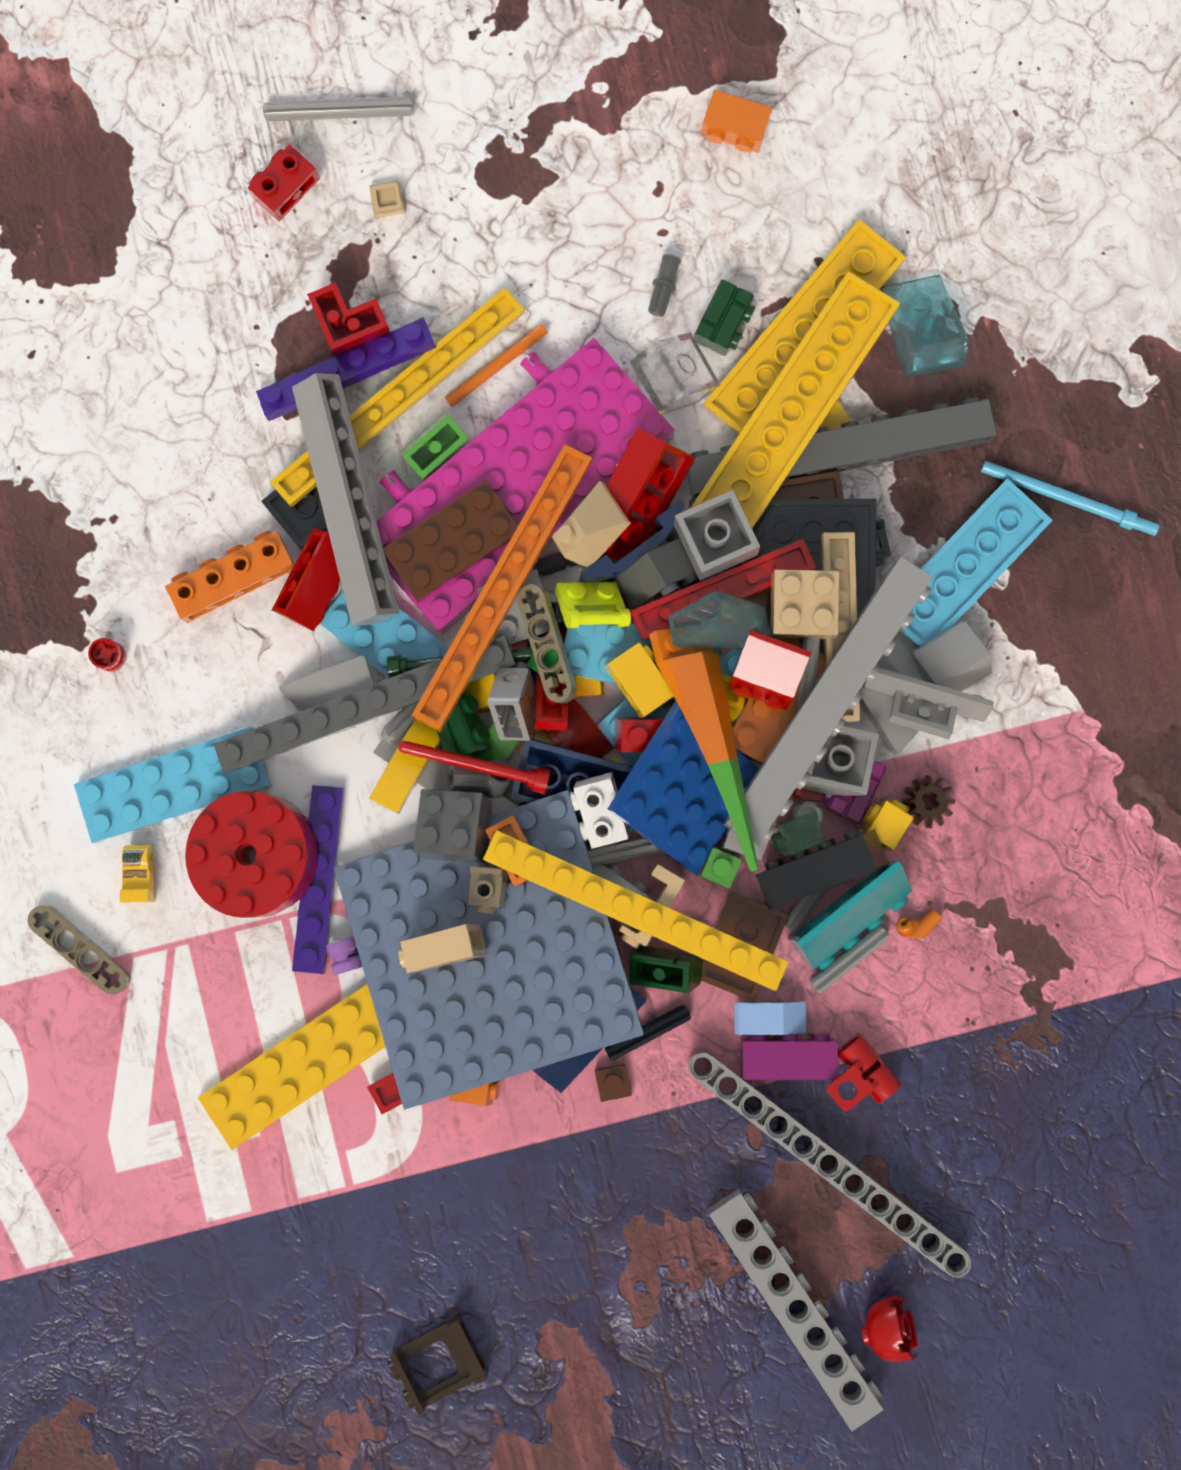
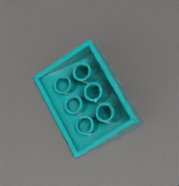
M888 861V866L866 875L800 928L798 932L788 938L810 968L815 970L819 966L823 970L836 959L833 955L842 947L845 950L851 948L860 940L859 933L866 928L870 931L885 920L882 915L890 908L896 911L909 901L907 895L912 892L903 866L899 861Z

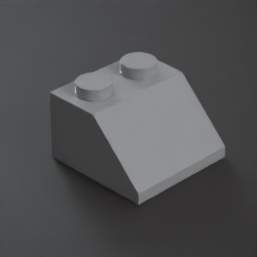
M843 726L836 736L831 734L824 744L828 747V750L819 763L812 762L807 770L811 776L802 789L828 795L866 796L879 734Z

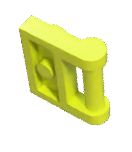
M565 582L556 584L554 592L567 628H578L579 625L616 624L617 627L630 626L631 613L628 608H625L616 582Z

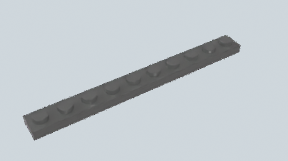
M503 635L492 640L469 683L496 674L500 668L517 666L507 636ZM443 658L213 744L223 773L228 774L418 703Z

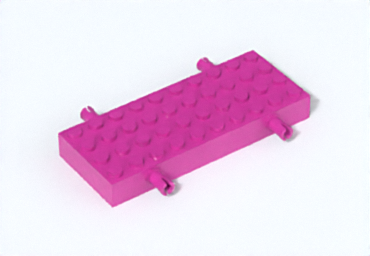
M592 338L555 371H550L537 356V353L533 351L528 354L529 360L525 357L520 365L537 382L536 387L415 489L410 490L396 474L395 470L387 473L395 485H392L385 476L380 480V485L397 502L392 509L376 521L383 548L485 480L488 481L518 526L561 449L566 444L592 457L593 462L556 526L554 534L599 481L605 485L608 484L615 465L621 460L627 449L629 439L635 434L638 427L666 442L674 438L675 429L595 338ZM553 534L551 535V537H550L549 541L547 542L546 546L553 541V538H552ZM508 543L418 603L386 555L385 558L392 579L436 630L443 635L470 612L479 596L477 589L485 586Z

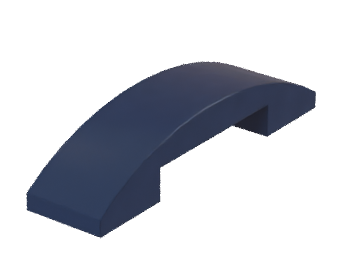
M680 500L659 515L653 524L657 533L618 562L613 564L610 558L605 555L581 572L579 581L594 583L613 580L629 569L647 552L663 546L675 528V515L683 511L685 504Z

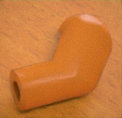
M931 908L921 919H913L906 916L899 918L896 923V929L899 935L905 938L923 939L943 918Z

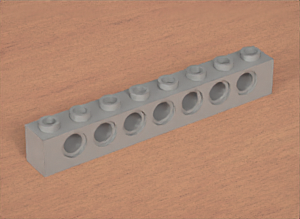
M738 1188L708 1208L709 1216L850 1430L854 1431L883 1411L878 1401L883 1396L873 1381L867 1383L861 1375L865 1368L855 1353L849 1357L843 1348L847 1341L837 1326L831 1329L825 1319L829 1317V1314L820 1300L813 1302L807 1292L812 1288L802 1273L796 1276L789 1266L794 1261L785 1247L782 1246L778 1249L772 1238L776 1234L766 1219L760 1222L754 1213L759 1208L750 1194L747 1193L743 1196ZM741 1219H748L752 1222L751 1230L744 1234L735 1230L737 1222ZM759 1246H766L770 1249L769 1256L764 1260H757L753 1257L754 1250ZM777 1273H784L788 1276L787 1282L781 1287L771 1284L772 1277ZM795 1300H802L805 1302L804 1310L797 1314L791 1313L789 1311L790 1304ZM813 1327L823 1329L822 1336L817 1340H809L807 1338V1332ZM831 1354L840 1356V1362L835 1367L825 1365V1359ZM847 1382H857L858 1388L854 1393L846 1394L842 1392L843 1386Z

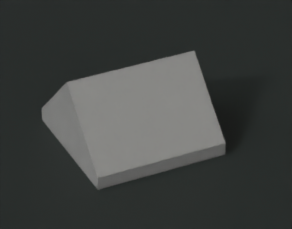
M964 620L911 652L926 682L940 686H949L957 691L962 692L992 673L990 652Z

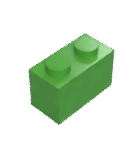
M445 412L399 453L423 479L469 438Z

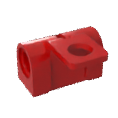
M858 1032L838 1048V1057L849 1068L827 1086V1091L843 1111H849L868 1094L876 1103L883 1102L893 1095L902 1083L864 1036ZM845 1081L852 1082L856 1086V1095L850 1100L842 1099L838 1094L839 1086Z

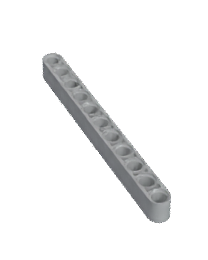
M698 1050L690 1055L687 1066L694 1079L948 1275L959 1278L969 1272L971 1259L960 1245L750 1083L743 1080L742 1077L711 1053L705 1050ZM701 1057H705L711 1062L709 1071L703 1074L695 1072L693 1068L695 1061ZM724 1077L734 1078L736 1082L734 1090L729 1093H723L719 1090V1082ZM756 1096L760 1099V1107L757 1111L748 1112L744 1109V1102L748 1097ZM775 1116L785 1118V1126L780 1131H772L769 1128V1122ZM806 1135L810 1137V1145L806 1150L799 1151L795 1149V1140L799 1136ZM826 1155H833L835 1157L834 1167L829 1170L821 1169V1159ZM853 1174L859 1175L861 1179L859 1186L855 1189H847L845 1186L847 1177ZM877 1194L885 1195L886 1201L881 1208L874 1209L871 1207L872 1197ZM901 1214H909L911 1217L910 1224L905 1228H898L896 1226V1220ZM929 1233L935 1234L936 1241L934 1245L928 1248L922 1247L923 1237ZM951 1254H961V1261L957 1266L949 1267L947 1265V1259Z

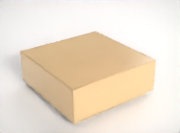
M399 181L369 186L375 218L405 213Z

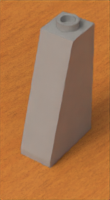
M882 656L876 664L880 668H888L893 672L902 674ZM864 683L859 690L863 694L859 701L860 706L889 750L894 755L900 754L919 731L888 722L894 696L865 688Z

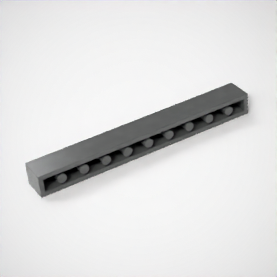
M978 397L968 398L961 401V405L949 407V403H942L932 406L931 411L919 413V409H911L902 412L900 417L889 419V415H881L872 418L871 422L859 424V421H850L841 424V428L829 430V427H820L785 480L834 471L841 472L990 443L997 434L989 399L979 401ZM732 445L720 448L721 452L709 454L708 450H701L690 454L696 458L687 473L692 500L697 499Z

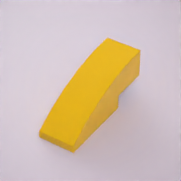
M416 719L402 740L437 748L440 743L437 730ZM397 748L369 799L400 814L430 760L401 753Z

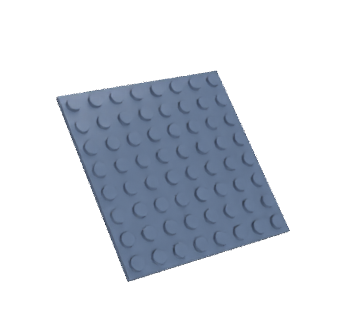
M569 790L490 816L489 827L514 815L530 846L595 874L580 831L579 821ZM488 837V839H487L486 851H487V849H488V847H489V844H490V842H491L490 839H489V837ZM414 841L334 867L404 1110L645 1035L607 915L529 880L514 887L509 876L507 879L505 908L495 907V914L475 912L476 905H468L471 879L470 866L502 868L487 861L485 863L423 859L413 852ZM484 884L482 885L481 894L487 896L490 893V887ZM464 924H481L487 956L415 973H407L406 968H402L398 956V951L401 949V941Z

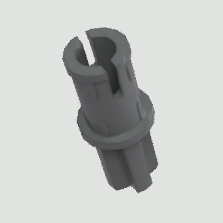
M664 254L662 256L657 279H654L652 282L654 290L648 312L656 317H663L665 315L671 292H674L676 289L674 282L681 259L674 255Z

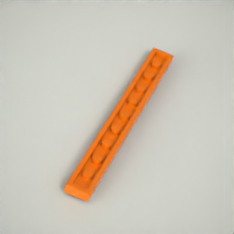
M564 444L412 713L414 719L439 732L442 731L517 598L519 591L526 582L593 462L592 457Z

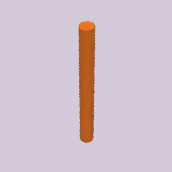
M539 324L444 397L451 407L456 405L548 334L545 327Z

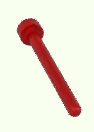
M405 740L398 744V750L401 753L526 783V787L532 788L531 791L544 794L547 788L550 769L537 767V769L530 768V771Z

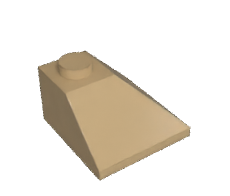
M599 481L558 527L552 538L564 558L588 568L601 557L631 523L606 485Z

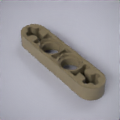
M534 584L526 585L519 591L517 600L545 694L551 701L561 704L568 703L575 697L577 688L550 597L544 588ZM532 592L539 595V598L535 600L537 610L545 611L544 614H537L535 606L527 602V600L532 598ZM546 620L550 627L549 633L545 637L539 638L535 633L536 625L538 622ZM555 650L558 653L559 660L554 667L549 668L544 662V657L548 651ZM563 670V674H557L559 682L567 685V688L563 690V696L555 693L554 689H557L559 684L556 677L548 676L549 673H559Z
M38 906L30 911L27 920L30 929L107 994H117L123 992L128 987L130 977L127 970L51 906ZM48 913L47 920L53 926H58L60 922L62 926L55 931L47 925L39 926L40 919L37 916L38 914ZM64 931L72 932L75 937V943L69 949L62 947L59 942V937ZM87 951H93L98 955V964L93 969H89L83 964V956ZM106 962L109 966L105 970L109 974H120L118 981L121 983L120 986L114 985L110 987L108 985L110 978L104 973L100 974L99 977L95 975L104 968Z

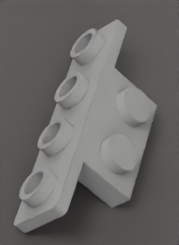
M880 668L872 682L868 683L865 681L864 685L865 688L894 696L888 722L950 739L953 733L956 714L985 722L994 704L993 701L984 699L980 695H971L954 690L949 686H940L926 682L921 678L899 674L888 668Z

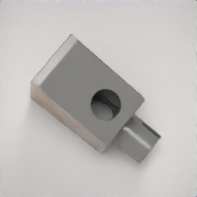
M516 662L517 666L497 670L488 698V705L499 740L530 741L535 715L536 691L530 668L526 666V663Z

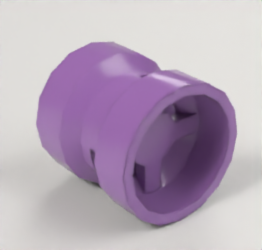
M354 937L325 945L328 955L332 956L334 962L331 966L334 975L362 967L360 957L356 952L357 947Z

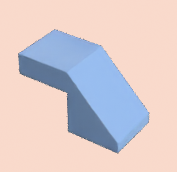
M806 1002L734 1003L735 1034L787 1035L806 1033Z

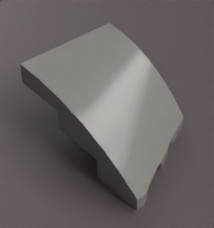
M362 655L316 671L279 688L300 711L373 685V681L365 657Z

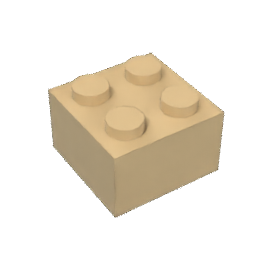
M774 570L771 574L770 637L800 639L836 638L838 636L839 571Z

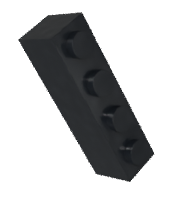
M858 828L843 834L845 840L836 843L835 838L817 844L818 850L810 853L808 848L790 854L791 861L783 863L782 858L764 864L766 870L756 874V878L769 910L888 866L889 863L875 829L863 833L862 828Z

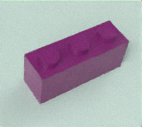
M812 1033L811 1039H798V1034L779 1035V1039H767V1035H748V1039H741V1077L743 1080H835L838 1077V1041L830 1039V1034Z

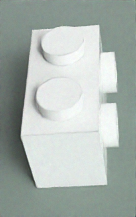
M613 772L577 781L574 786L575 792H571L570 795L574 810H580L583 822L579 823L583 840H589L591 849L628 839L630 833L628 825L607 809L618 792Z

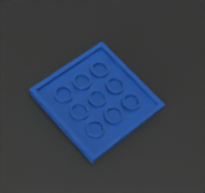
M674 702L607 809L688 872L698 875L707 861L712 848H715L727 829L723 823L729 814L697 740L678 703ZM736 749L744 788L749 785L759 767Z

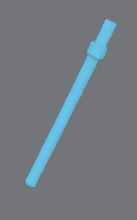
M986 460L981 468L982 473L1004 481L1008 478L1015 485L1115 521L1119 527L1127 530L1134 528L1153 536L1158 532L1159 524L1137 517V513L1127 509L1124 511L1118 510Z

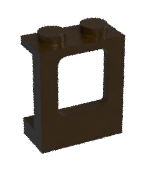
M460 1314L394 1348L390 1355L391 1361L388 1362L394 1378H400L405 1387L403 1395L410 1408L415 1407L418 1415L424 1413L425 1408L464 1386L472 1382L476 1385L486 1380L489 1372ZM437 1341H443L458 1368V1372L436 1385L422 1390L414 1379L406 1359Z

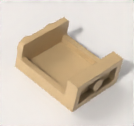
M656 864L650 876L662 882L665 886L655 902L669 908L685 880ZM620 924L618 928L623 933L620 938L635 948H638L640 943L647 946L652 938L651 935L640 930L635 932L623 924Z

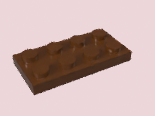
M485 480L384 547L383 550L418 603L507 544L518 526L488 481Z

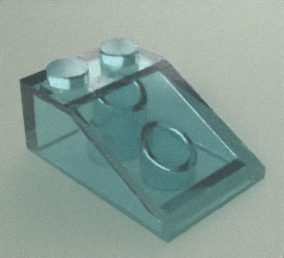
M940 274L881 288L883 293L900 303L898 310L889 322L896 354L906 379L966 365L969 339Z

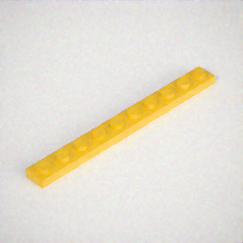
M505 287L436 343V348L424 353L350 415L358 451L525 314V309ZM308 450L270 481V484L290 507L294 506L317 487Z
M497 830L484 855L483 860L771 990H777L789 963L784 959Z

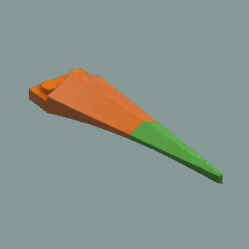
M706 625L656 630L649 634L656 664L681 708L709 766L732 821L749 869L752 872L757 871V858L719 654L714 653L708 627Z

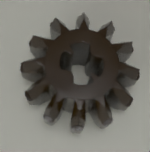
M930 775L924 776L923 784L918 778L913 779L912 784L915 790L910 787H905L903 790L911 798L901 800L903 805L911 806L907 814L911 816L916 814L913 824L918 826L924 819L925 828H932L934 819L938 825H943L944 819L941 814L948 817L953 814L950 809L945 807L946 805L955 804V799H946L945 796L952 791V788L949 786L941 790L942 778H937L932 785ZM931 795V802L934 803V807L925 809V802L922 800V796Z

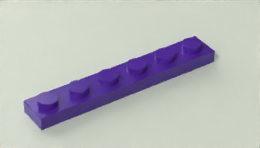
M423 317L256 391L264 416L268 421H271L297 409L292 387L315 373L338 374L344 389L436 348V345Z
M312 785L308 824L313 835L316 837L318 861L312 883L299 901L292 971L325 974L327 956L325 945H328L335 882L334 867H336L345 788Z

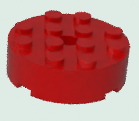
M234 792L212 802L195 820L186 843V868L191 884L197 894L205 903L218 912L239 918L268 917L293 906L308 890L317 868V841L306 820V816L286 799L261 792ZM254 847L256 858L251 862L248 852Z

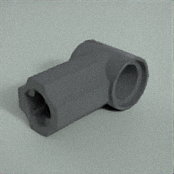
M497 758L491 760V762L513 767L505 759ZM449 765L447 784L451 791L482 792L489 798H499L505 793L511 782V779L454 765Z

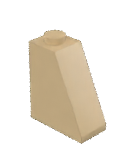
M464 924L401 941V949L398 951L402 968H406L407 973L420 972L487 956L481 924Z

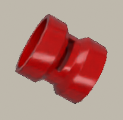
M99 638L90 645L88 657L97 668L113 672L119 670L124 665L126 651L122 645L111 639Z

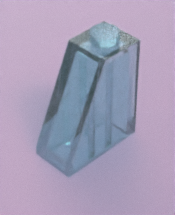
M714 591L668 616L673 646L742 648L750 630L771 636L764 606L719 591Z

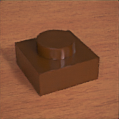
M625 1064L595 1070L601 1102L632 1096Z

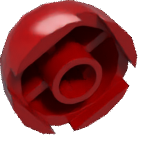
M901 1295L887 1297L873 1304L866 1315V1326H862L861 1329L864 1343L867 1346L871 1345L874 1353L880 1358L892 1363L914 1360L918 1355L912 1353V1348L918 1347L911 1311L904 1313L901 1304L906 1303V1300Z

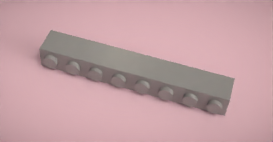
M315 373L294 385L292 389L352 626L374 625L400 613L340 376L338 374Z

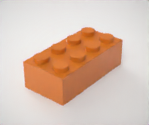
M780 638V641L802 649L800 641L794 638ZM820 652L817 679L825 668V655ZM798 688L787 711L769 708L764 702L753 698L747 699L732 729L736 749L750 761L761 766L796 713Z

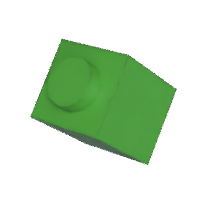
M713 847L702 867L699 877L730 889L742 859Z

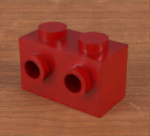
M289 144L284 150L280 149L273 155L269 166L263 172L259 171L252 177L248 190L252 198L280 222L320 180L317 169Z

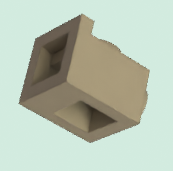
M470 866L471 879L468 905H476L475 912L495 914V907L505 908L508 879L506 870ZM484 884L490 887V893L487 896L481 894L482 885Z

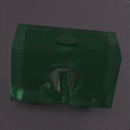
M814 812L774 826L776 829L770 838L776 853L782 852L783 856H790L826 842Z

